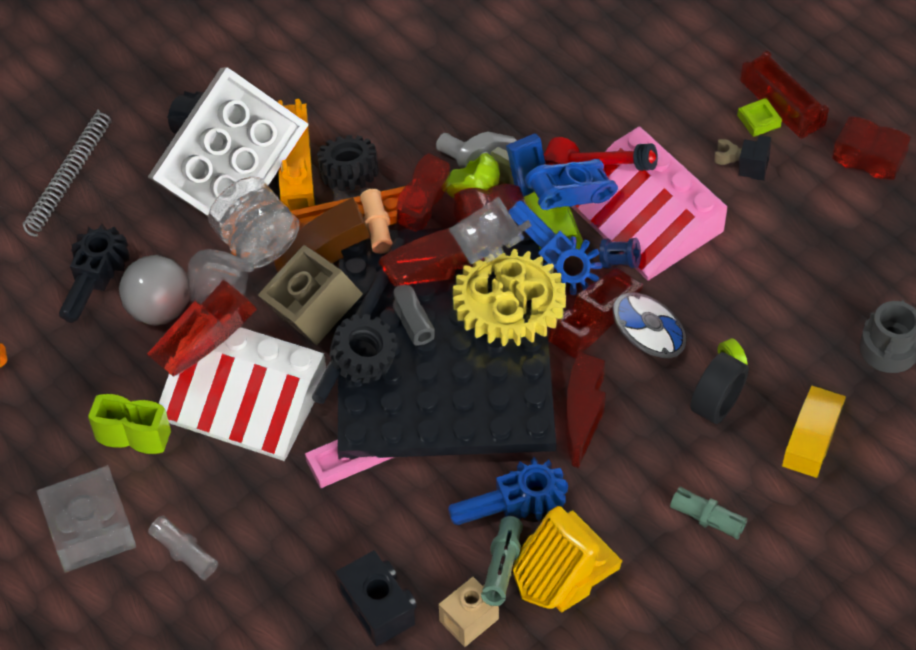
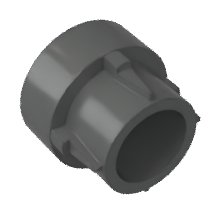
M904 300L883 303L877 308L875 313H871L870 319L866 320L859 347L862 357L870 366L886 373H899L908 370L916 363V309L905 303Z

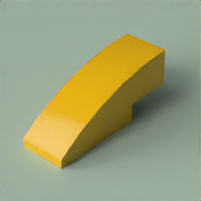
M811 386L786 448L782 467L815 478L818 477L846 396Z

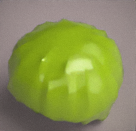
M487 152L480 154L476 160L469 161L466 168L452 170L445 192L466 207L472 209L483 207L497 191L500 179L498 163Z

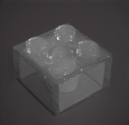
M109 466L37 490L57 554L65 573L136 547Z

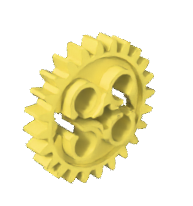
M499 249L498 257H493L489 252H486L484 262L478 258H473V267L466 265L463 267V275L456 276V285L453 286V308L457 310V320H464L465 330L475 328L476 338L487 334L488 343L490 344L497 337L501 338L502 346L507 344L508 339H514L516 345L520 346L522 337H526L532 343L534 342V333L537 332L545 337L547 336V327L556 328L557 319H562L563 308L566 307V285L561 283V273H553V264L543 266L542 256L533 261L530 259V251H527L523 257L518 256L517 249H513L510 256H506L504 251ZM495 271L496 279L492 280V292L488 293L489 274ZM532 300L531 317L527 323H524L523 314L527 312V301Z

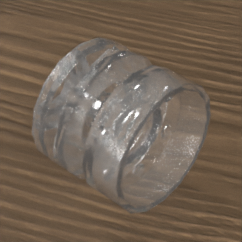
M260 177L240 179L228 186L216 198L208 214L209 226L222 241L229 245V249L247 268H259L278 259L292 245L300 228L299 219L278 199L274 191Z

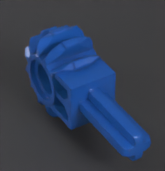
M521 200L509 210L508 216L541 248L538 254L546 261L544 266L553 264L554 269L557 270L555 273H561V283H565V285L567 282L571 283V295L576 294V283L579 282L585 292L590 290L589 285L584 280L586 277L594 282H598L599 277L591 273L590 268L601 269L602 263H590L589 259L599 255V251L594 249L586 255L585 250L590 243L588 240H584L580 249H577L575 236L569 239L561 230L556 234ZM570 256L579 257L583 262L582 271L577 275L566 273L563 268L566 258Z
M534 457L529 466L520 461L517 465V471H510L509 474L496 478V491L451 504L448 507L450 519L454 525H460L504 511L506 517L514 516L518 519H525L533 513L536 519L540 521L544 512L548 513L556 506H564L566 502L565 494L568 492V483L563 479L561 467L552 469V463L549 459L541 465L538 464ZM540 487L543 488V490L532 491L530 490V488Z

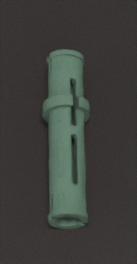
M507 516L501 519L498 535L493 539L490 546L492 557L481 593L482 600L490 606H499L504 603L513 563L520 555L521 545L519 539L523 530V524L514 516ZM502 556L505 557L503 564L500 563Z

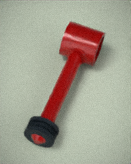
M555 137L550 140L544 152L546 165L600 159L604 165L635 164L637 170L643 171L656 168L658 153L655 145L652 143L637 144L634 151L580 153L578 146L573 141L564 137Z

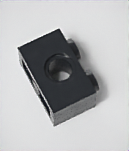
M375 550L335 571L339 592L376 647L415 625L414 609L417 608V604L413 595L407 588L403 590L395 581L397 580V574L393 566L387 559L382 561ZM377 593H383L387 595L383 599L379 600L370 598L372 595Z

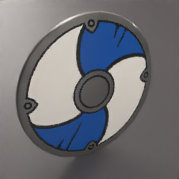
M626 293L615 301L613 305L615 322L622 334L637 348L660 358L676 357L684 350L686 346L684 328L674 313L661 302L640 293Z

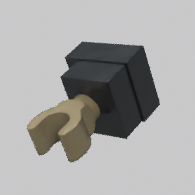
M758 135L757 141L744 139L742 148H739L729 140L720 139L718 140V151H724V153L715 152L714 162L725 165L739 161L738 176L764 181L770 159L772 137Z

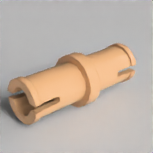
M368 189L360 195V199L365 213L363 218L371 235L372 251L378 254L387 253L393 244L388 228L390 218L388 213L384 211L381 192L377 189Z

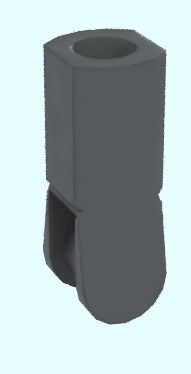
M405 284L397 286L394 289V311L400 318L414 345L429 343L434 339L435 328L420 305L414 289Z

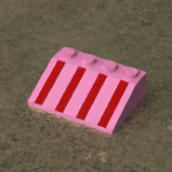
M639 126L616 140L605 152L634 151L637 144L652 143L655 145L658 153L656 168L654 170L639 171L636 169L635 164L604 165L603 170L608 178L615 181L618 185L617 192L603 203L581 204L572 206V208L603 238H609L612 242L629 241L630 238H637L641 247V260L639 266L635 269L649 281L724 232L727 206Z

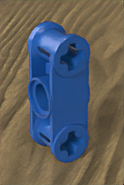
M600 159L566 164L540 165L531 170L524 179L527 187L532 188L539 198L538 205L543 210L589 203H603L613 197L618 190L616 182L610 180L604 172V164Z

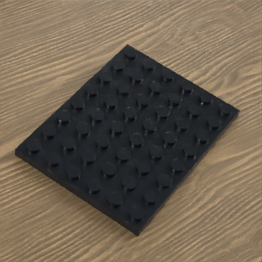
M518 225L389 230L392 242L396 238H402L407 242V247L399 260L400 267L395 277L389 279L370 315V319L374 320L375 317L381 319V325L387 323L391 327L389 333L394 332L397 349L388 372L384 376L381 375L377 381H374L371 377L369 383H362L360 378H358L357 382L350 381L352 376L347 375L344 378L339 374L338 459L376 456L377 458L556 451L548 330L545 337L537 332L534 333V342L532 343L526 337H522L520 346L516 345L514 339H508L507 344L502 346L501 338L497 337L490 344L488 343L487 334L476 338L475 328L465 330L464 320H457V310L453 308V286L456 285V276L463 275V267L465 265L473 267V258H478L484 262L486 252H489L493 257H498V251L502 249L506 256H510L512 250L517 249L518 256L523 257L527 251H530V259L534 261L540 257L538 254L540 251L539 246ZM370 238L341 250L344 258L339 260V269L344 272L363 294L339 320V326H341L343 320L348 318L350 321L352 315L356 314L377 274L376 267L381 257L387 255V253L378 254L373 252ZM495 271L489 274L488 293L492 292V280L496 279ZM399 285H409L414 289L420 305L435 328L434 339L429 343L414 345L400 318L394 311V289ZM532 300L527 301V312L523 314L524 323H527L531 317ZM357 340L352 349L362 357L377 355L376 349L370 343L362 340Z

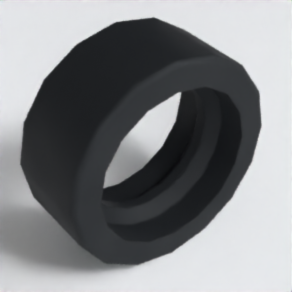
M724 352L718 354L710 362L696 386L690 403L691 411L715 424L720 423L728 415L741 394L748 376L749 366Z

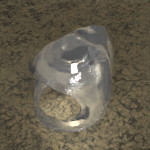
M214 249L198 251L188 264V289L192 305L195 307L205 303L215 308L227 320L234 318L244 300L248 279L247 272L254 271V264L224 251ZM230 294L233 299V307L227 312V299Z

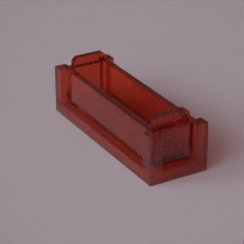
M768 50L749 63L747 61L743 63L740 81L760 100L767 98L781 117L782 122L800 139L826 126L829 108L826 105L822 106L775 62Z

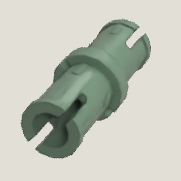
M681 486L674 494L670 504V508L700 521L699 525L703 527L709 525L737 540L740 534H742L748 519L718 505V501L712 498L707 500Z

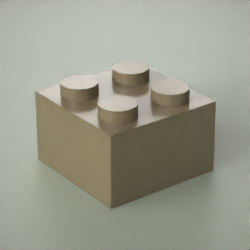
M303 245L258 296L280 319L317 345L363 293L342 270Z

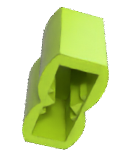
M101 394L95 397L88 415L95 440L108 447L122 448L130 446L141 453H163L171 433L165 408L153 401L137 400L130 402L119 395Z

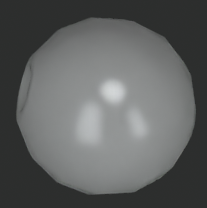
M159 255L144 256L128 266L120 281L119 295L124 309L136 321L155 326L167 324L183 313L190 300L191 286L185 270L177 262Z

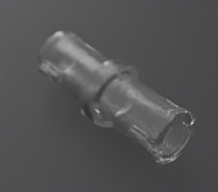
M164 515L157 518L150 526L148 533L170 551V557L177 562L182 561L202 580L208 578L217 568L218 561L196 544V538L189 533L184 534Z

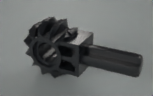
M103 224L95 230L88 226L87 234H77V242L71 244L73 261L70 268L75 281L59 311L60 318L68 323H73L79 319L93 289L105 291L110 279L114 277V271H124V263L129 261L130 253L127 248V239L123 234H119L115 226L108 230Z

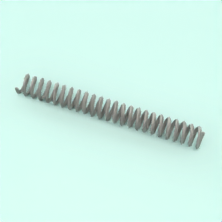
M99 109L91 118L72 150H70L54 178L51 179L48 187L45 188V192L42 193L32 211L29 212L26 221L23 222V228L29 235L38 236V234L31 233L25 225L27 224L34 231H42L41 227L45 226L44 222L48 221L47 217H51L50 212H54V207H57V203L61 201L60 198L64 197L63 193L67 192L66 188H70L69 184L73 183L72 179L76 178L75 174H79L78 170L82 169L81 165L85 164L84 160H88V156L91 155L90 151H94V147L97 146L96 142L100 141V138L103 137L102 133L106 132L105 128H108V124L112 123L108 115L99 113ZM100 115L106 117L109 121L102 119ZM97 120L102 121L106 126H103ZM94 124H96V125H98L99 127H101V128L103 129V131L100 130V129H98V128H96V127L94 126ZM91 129L96 130L100 135H97ZM88 133H90V134H92L93 136H95V137L97 138V140H95V139H93L92 137H90V136L88 135ZM85 138L90 139L94 144H91ZM82 142H83V143H86L87 145H89V146L91 147V149H89V148H87L86 146H84V145L82 144ZM79 147L84 148L88 153L83 152ZM76 152L83 154L85 158L79 156ZM74 157L79 158L82 163L75 160ZM70 161L75 162L79 167L74 166ZM67 166L74 168L76 172L70 170ZM64 170L70 172L73 177L66 174ZM61 175L67 177L70 181L65 180ZM58 180L63 181L67 186L61 184ZM55 185L60 186L64 191L58 189ZM51 189L59 192L61 195L54 193ZM49 194H50V195H53V196L56 197L58 200L53 199L52 197L49 196ZM46 199L52 201V202L54 203V205H52V204H50L49 202H47ZM43 204L49 206L51 210L46 208ZM34 219H37L42 224L37 223ZM31 224H34L39 229L34 228Z

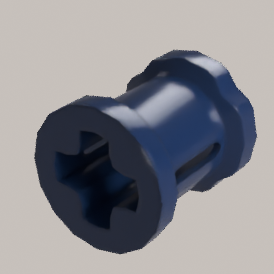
M609 238L602 239L599 247V258L602 267L609 269L612 265H629L631 268H637L641 260L639 240L637 238H630L629 241L612 242Z

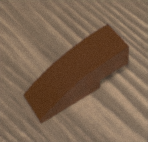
M352 197L324 212L290 237L272 256L277 273L303 245L330 263H334L344 258L341 250L370 238L371 235L354 198Z

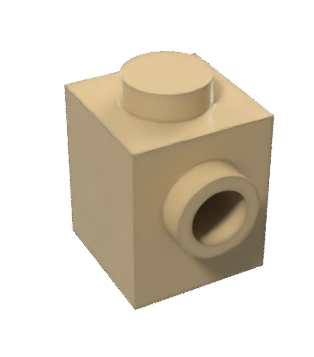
M474 577L470 578L439 603V621L464 647L499 620V606H490L482 600L481 593L484 585L482 586Z

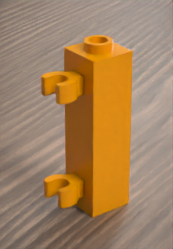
M295 99V105L283 106L308 123L306 104L301 103L300 99ZM278 100V103L283 106V101ZM309 125L287 158L282 160L281 167L278 170L282 212L315 206Z

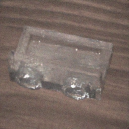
M497 197L449 228L470 264H473L484 258L486 263L494 260L504 253L501 248L503 245L508 249L523 240L525 237L522 232L532 225L529 220L516 225L500 197Z

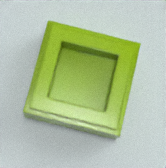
M767 98L738 108L737 116L752 137L781 127L782 119Z

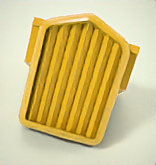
M556 506L546 514L534 534L527 538L521 547L520 555L514 561L512 571L522 600L547 609L556 607L562 613L589 596L592 586L618 571L622 560L573 510L567 513L561 506Z

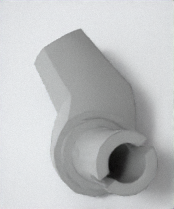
M484 132L470 138L467 142H463L449 133H443L437 140L436 150L456 159L459 168H466L468 162L476 160L480 154L487 152L491 155V151L497 147L507 151L506 145L517 140L509 135Z

